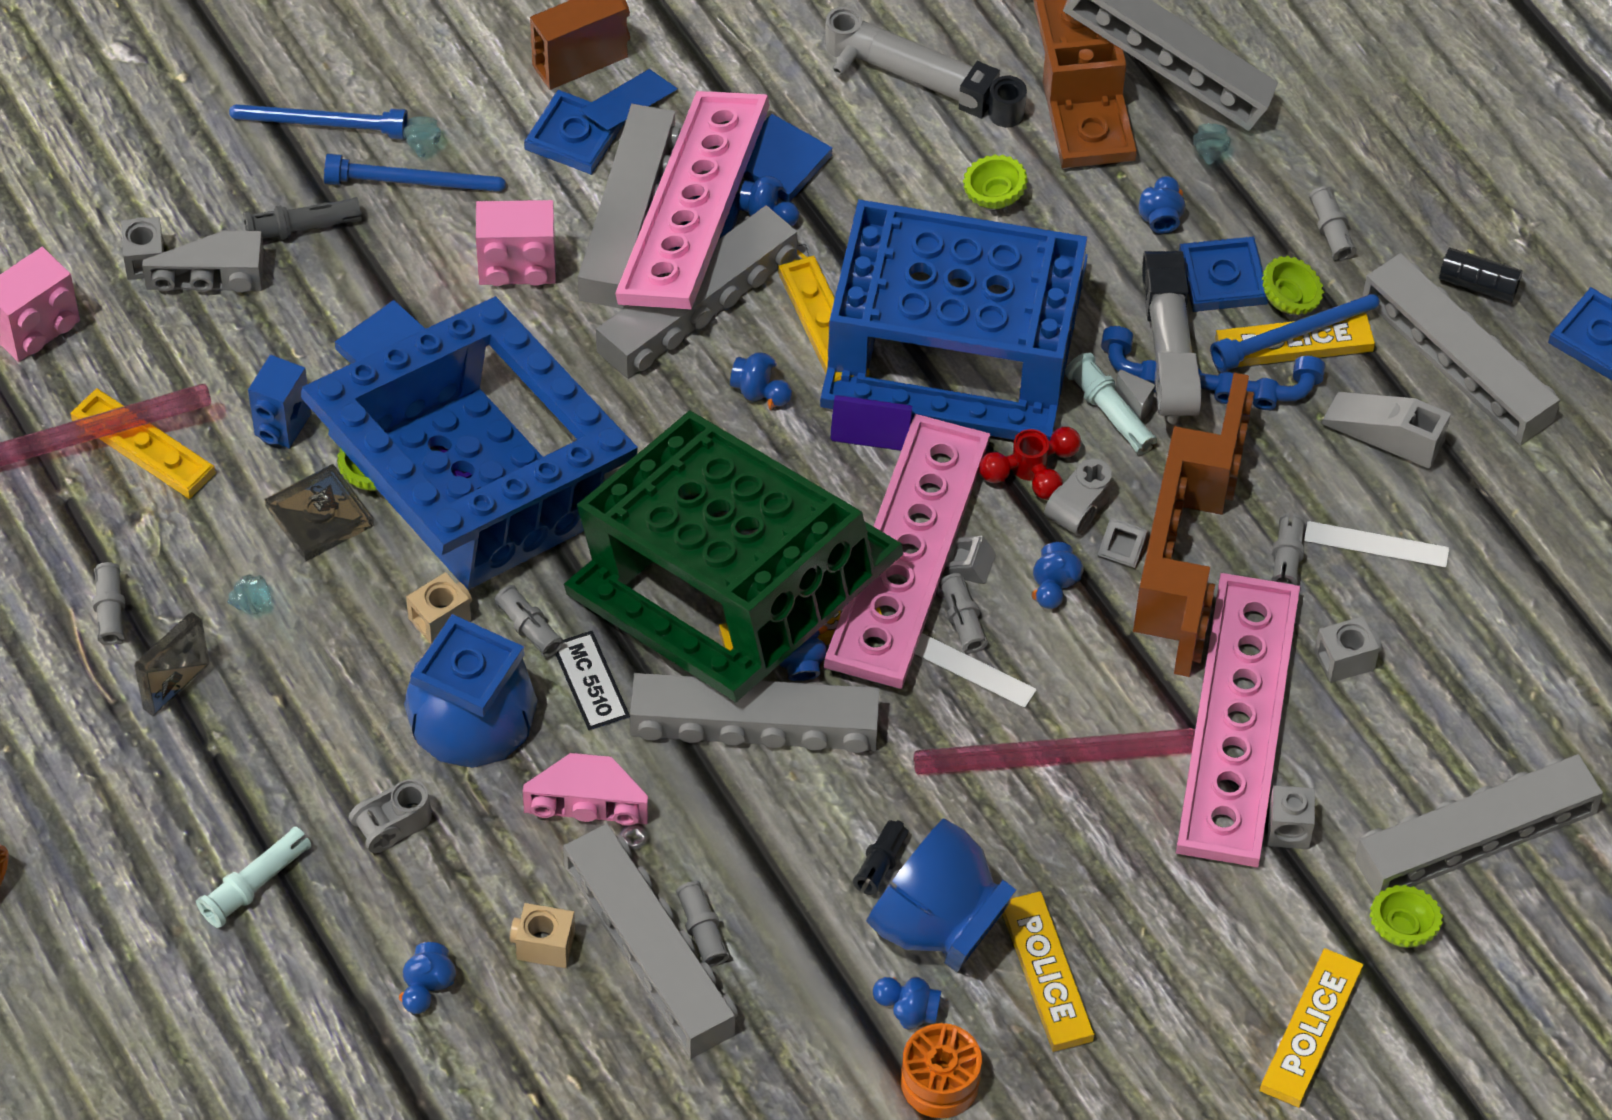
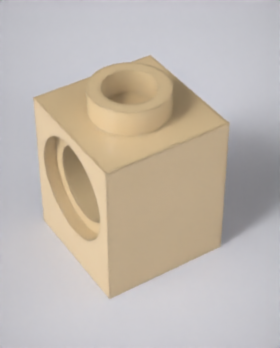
M446 572L406 596L408 619L430 644L433 643L451 614L469 622L471 621L470 603L472 602V597L468 589L461 582L455 583ZM441 605L447 606V607H444V608H438V606H441Z
M524 903L521 918L514 917L510 931V943H516L517 960L567 968L575 936L574 911ZM539 932H546L550 934L544 938H537L533 936L534 934Z

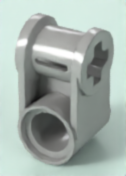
M1091 458L1084 460L1065 483L1058 487L1051 495L1045 506L1044 515L1077 536L1083 534L1094 517L1110 499L1109 483L1112 477L1110 466L1100 459Z
M411 779L401 781L377 796L363 800L349 814V820L352 825L359 827L366 837L365 845L371 853H380L389 849L398 841L417 831L423 830L432 819V810L426 787L421 782ZM411 803L419 804L414 808H404Z

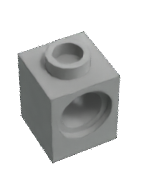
M139 217L121 220L123 258L127 280L144 278L143 260L164 252L160 217Z
M1364 616L1320 628L1314 652L1329 682L1332 683L1375 670L1378 653L1381 652V641L1376 630H1370ZM1345 647H1351V648H1354V649H1356V650H1350V649H1347V648H1345Z
M1273 785L1268 808L1267 846L1309 849L1315 824V788Z

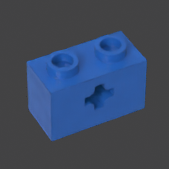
M269 355L248 388L255 436L264 442L279 444L290 449L309 419L311 408L301 398L302 387L307 385L305 367Z

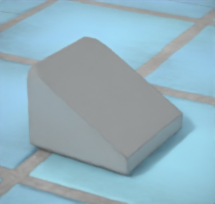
M1120 370L1117 374L1115 390L1143 422L1152 409L1155 385L1124 370Z
M1110 518L1098 556L1136 568L1150 532L1146 529Z
M984 536L955 538L943 574L960 573L967 581L986 583L995 558V551Z

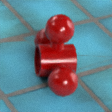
M1066 426L1056 429L1052 433L1050 441L1041 431L1035 429L1023 430L1014 439L1013 454L1005 456L999 452H991L981 459L979 465L980 474L987 482L996 484L1003 482L1009 476L1012 469L1014 474L1020 479L1032 481V489L1037 497L1049 500L1054 491L1063 485V480L1058 472L1047 469L1048 456L1054 453L1063 458L1074 456L1081 447V437L1075 429Z

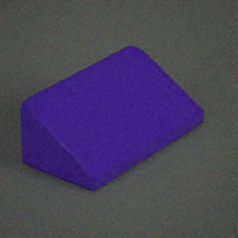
M835 395L830 439L834 442L901 451L911 426L912 406Z

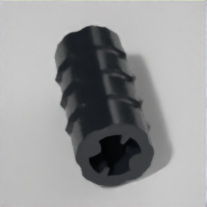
M1449 247L1442 263L1439 280L1454 284L1456 287L1460 286L1473 290L1475 293L1479 292L1492 296L1493 299L1498 298L1512 303L1519 288L1523 270L1508 266L1505 263L1501 264L1489 260L1487 257L1482 258L1470 254L1469 251L1463 252Z

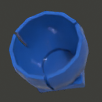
M451 614L424 656L415 663L414 670L410 675L411 679L407 688L404 706L411 731L418 745L440 762L469 768L504 760L526 741V738L529 737L538 702L523 660L525 656L524 646Z
M943 818L926 836L892 880L897 887L894 888L891 884L887 887L873 907L866 922L881 937L905 950L943 952L946 955L944 963L958 973L1007 909L1016 889L1004 880L998 885L993 883L987 859L981 846L963 828Z

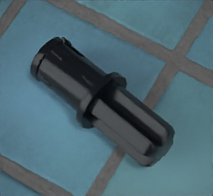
M889 820L876 842L867 847L866 859L859 872L853 878V884L857 890L860 891L866 879H870L864 894H876L887 871L896 866V855L908 836V829L904 827L902 821L897 820L895 822Z

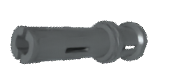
M354 197L342 201L290 210L280 205L275 206L274 211L251 214L250 211L243 212L246 231H262V239L280 237L281 240H285L291 237L292 232L318 229L349 222H360L361 211L358 198Z

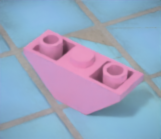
M569 753L523 786L524 813L533 814L537 817H573L584 822L606 820L615 821L621 825L648 824V795L609 756Z

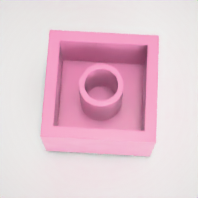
M553 200L476 201V248L479 285L556 284Z
M40 247L0 274V345L18 362L31 354L39 352L45 344L60 334L70 331L80 321L71 273L43 247Z

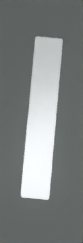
M1311 521L1307 522L1304 537L1306 542L1440 567L1447 566L1449 547Z
M923 633L921 634L915 651L916 655L1022 707H1026L1036 692V688Z

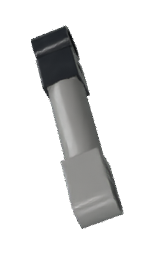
M1144 251L1142 282L1145 289L1147 321L1151 322L1156 358L1155 389L1158 415L1167 416L1169 423L1176 424L1179 422L1180 416H1199L1201 406V384L1197 355L1192 353L1187 317L1188 286L1184 269L1183 251Z

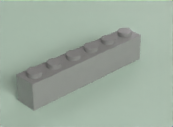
M1067 0L1063 12L1247 131L1254 126L1270 105L1278 84L1277 81L1152 0Z
M631 104L579 271V301L624 308V305H618L615 292L669 161L671 149L674 148L681 128L675 127V111Z
M767 205L718 240L692 309L628 305L596 328L597 352L627 379L638 371L646 370L657 357L667 350L675 349L682 342L683 338L695 329L705 327L711 318L721 310L732 307L739 300L740 296L751 288H757L762 285L767 277L778 269V265L792 262L797 255L798 232Z
M1399 253L1366 276L1362 297L1370 294L1376 295L1380 303L1374 310L1519 445H1522L1554 423L1560 402L1554 390L1537 379L1524 362L1512 356L1495 336L1488 334L1476 323L1474 317L1469 312L1463 311L1452 301L1443 288L1437 287L1427 278L1417 264L1411 263L1405 256Z
M634 673L630 709L631 736L641 737L646 740L667 738L681 739L689 743L716 741L728 745H739L742 743L763 744L771 748L797 746L805 747L809 750H821L824 748L845 749L853 753L876 751L879 688L760 681L738 702H735L697 677Z
M1579 754L1567 759L1562 757L1556 758L1548 762L1543 768L1531 773L1525 771L1517 773L1503 784L1495 787H1481L1471 796L1462 800H1448L1440 804L1435 810L1421 816L1412 814L1401 820L1399 824L1385 830L1377 828L1369 831L1359 841L1355 861L1376 896L1379 895L1380 891H1385L1387 887L1392 888L1395 885L1412 887L1593 816L1597 813L1603 792Z
M605 824L563 845L564 867L690 1059L734 1037L735 1018L738 1017V1012L732 999L727 994L723 996L720 994L715 986L716 979L710 966L706 962L700 963L693 953L695 948L690 936L684 929L678 931L672 922L673 914L668 903L662 897L656 898L651 890L652 883L649 875L642 866L636 868L630 858V848L623 836H615L609 825Z

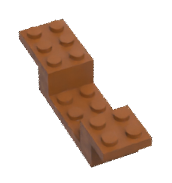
M1033 0L1045 50L1043 87L1061 167L1070 168L1135 161L1137 151L1123 96L1126 61L1123 50L1063 12L1067 0Z
M1235 372L1233 374L1221 435L1174 426L1139 587L1133 632L1178 640L1179 644L1174 674L1190 677L1192 662L1201 663L1215 584L1208 583L1209 566L1171 559L1175 550L1178 525L1181 521L1183 508L1223 515L1225 500L1233 501L1254 397V392L1247 391L1249 375Z

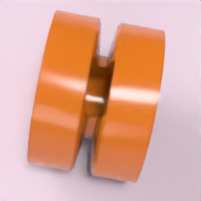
M936 1023L919 1029L909 1038L903 1052L901 1088L910 1106L919 1113L932 1118H950L963 1113L973 1104L979 1091L982 1065L981 1050L974 1037L956 1025Z

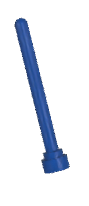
M238 104L231 106L229 109V114L233 119L381 130L382 134H388V137L391 139H405L408 130V112L405 109L391 108L390 112H383L382 115Z
M327 154L325 159V184L340 185L341 181L348 182V179L351 178L501 192L506 187V181L502 177L353 164L350 163V159H343V155Z
M1370 294L1240 342L1236 339L1230 340L1229 338L1214 342L1210 346L1213 363L1220 372L1238 367L1239 362L1244 360V356L1376 309L1380 303L1379 298L1374 294Z

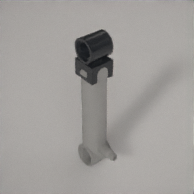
M837 7L827 14L825 47L831 55L838 57L836 64L833 66L836 74H843L855 58H858L959 101V110L980 119L983 118L988 110L990 120L997 126L1009 128L1017 126L1023 121L1027 88L1025 83L1018 77L1011 75L1000 77L999 69L978 60L973 67L863 21L860 13L851 7Z

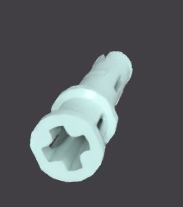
M1092 353L1078 355L1067 365L1064 372L1068 380H1074L1084 391V398L1088 403L1099 406L1138 455H1143L1150 451L1153 447L1151 444H1155L1157 438L1116 392L1114 379L1111 376H1105L1095 364L1096 358Z
M294 826L286 835L239 873L232 872L223 878V883L207 896H200L196 900V905L204 918L211 925L219 928L226 923V918L241 905H249L255 897L254 893L305 850L311 848V842L308 837L296 842L305 835L304 832Z

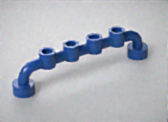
M1121 326L1105 328L1101 348L1108 353V358L1113 368L1118 372L1124 370L1155 385L1156 361L1146 360L1142 363L1128 361L1124 357V355L1129 354L1132 350L1133 333ZM1314 356L1298 357L1294 362L1293 378L1298 383L1294 386H1282L1277 381L1269 378H1261L1257 381L1248 380L1247 391L1254 392L1253 405L1261 410H1272L1276 407L1277 400L1285 402L1305 398L1312 391L1314 385L1320 384L1323 381L1325 363ZM1198 369L1201 389L1214 390L1215 400L1227 404L1234 373L1223 372L1219 375L1202 373Z

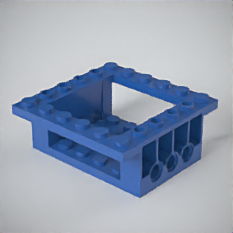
M858 199L829 320L828 368L820 397V407L833 409L835 395L906 404L912 406V420L914 415L918 414L990 433V436L1013 440L1021 431L1035 429L1044 433L1050 441L1054 431L1065 376L1064 372L1067 366L1087 265V236ZM923 272L928 274L930 278L925 281H917L911 275ZM960 278L966 280L969 284L965 287H954L949 282ZM992 285H1001L1007 291L1002 294H995L989 291L988 288ZM881 338L1023 362L1019 402L867 377L875 339ZM835 371L842 372L840 381L833 382Z
M496 296L303 386L301 390L302 400L328 427V435L346 453L359 470L374 483L376 489L468 590L584 532L577 504L603 483L606 473L626 464L638 452V447ZM490 345L574 435L577 439L576 441L544 457L535 449L480 389L486 346ZM443 446L448 451L445 453L432 451L430 447ZM457 469L469 472L472 476L466 479L465 477L454 476L452 471Z

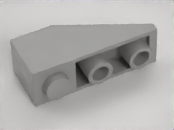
M221 231L144 259L142 267L146 290H196L200 292L209 290L262 291L265 257L262 231Z
M1338 392L1325 414L1322 424L1430 469L1445 441L1451 413L1416 398Z

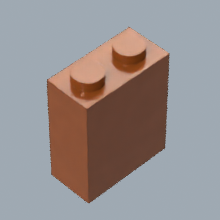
M569 0L530 17L532 66L549 90L628 58L627 41H630V33L627 28V17L630 16V11L626 0Z

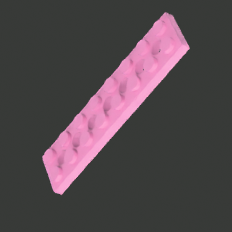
M696 91L615 292L618 305L692 309L769 110L770 104L767 94ZM684 221H691L688 224L682 225ZM674 247H681L678 250L672 251ZM664 273H671L668 276L661 277Z
M918 414L914 415L873 527L901 542L902 545L913 544L919 550L911 554L904 553L843 608L825 656L824 668L899 689L903 688L977 479L980 461L985 456L988 448L990 433ZM942 453L948 455L951 460L940 463L933 460L932 456ZM926 483H933L939 486L940 490L929 493L924 491L921 486ZM922 513L928 516L930 520L924 523H917L911 520L910 516ZM899 574L906 577L908 581L897 585L888 581L887 578L891 575ZM888 605L897 612L890 616H884L879 614L876 609L880 606ZM869 637H879L884 640L885 644L881 647H870L864 641Z
M1220 573L1176 854L1252 867L1259 866L1300 590L1299 585ZM1249 611H1257L1265 619L1260 622H1252L1246 619L1244 614ZM1244 644H1252L1260 652L1250 656L1242 653L1239 647ZM1245 677L1252 680L1255 686L1250 689H1241L1233 681L1237 678ZM1234 711H1241L1247 714L1250 720L1245 723H1236L1228 715ZM1235 745L1240 747L1245 754L1241 757L1233 758L1226 755L1223 748ZM1222 780H1232L1237 783L1239 789L1235 792H1225L1217 784ZM1216 815H1227L1234 821V824L1226 828L1219 827L1212 821V818Z

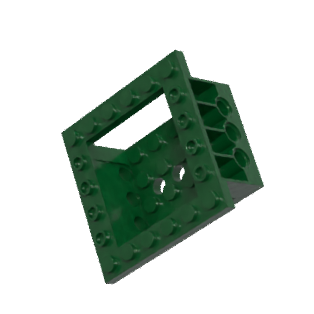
M689 410L577 504L592 560L564 583L566 594L731 700L738 702L904 553L901 542L865 522L863 512ZM715 512H716V513H725V512H728L726 515H724V516H722V517H712V516H711V515L714 514ZM758 529L756 532L749 535L740 534L743 530L750 531ZM652 562L665 568L723 605L733 649L730 651L626 586V584Z

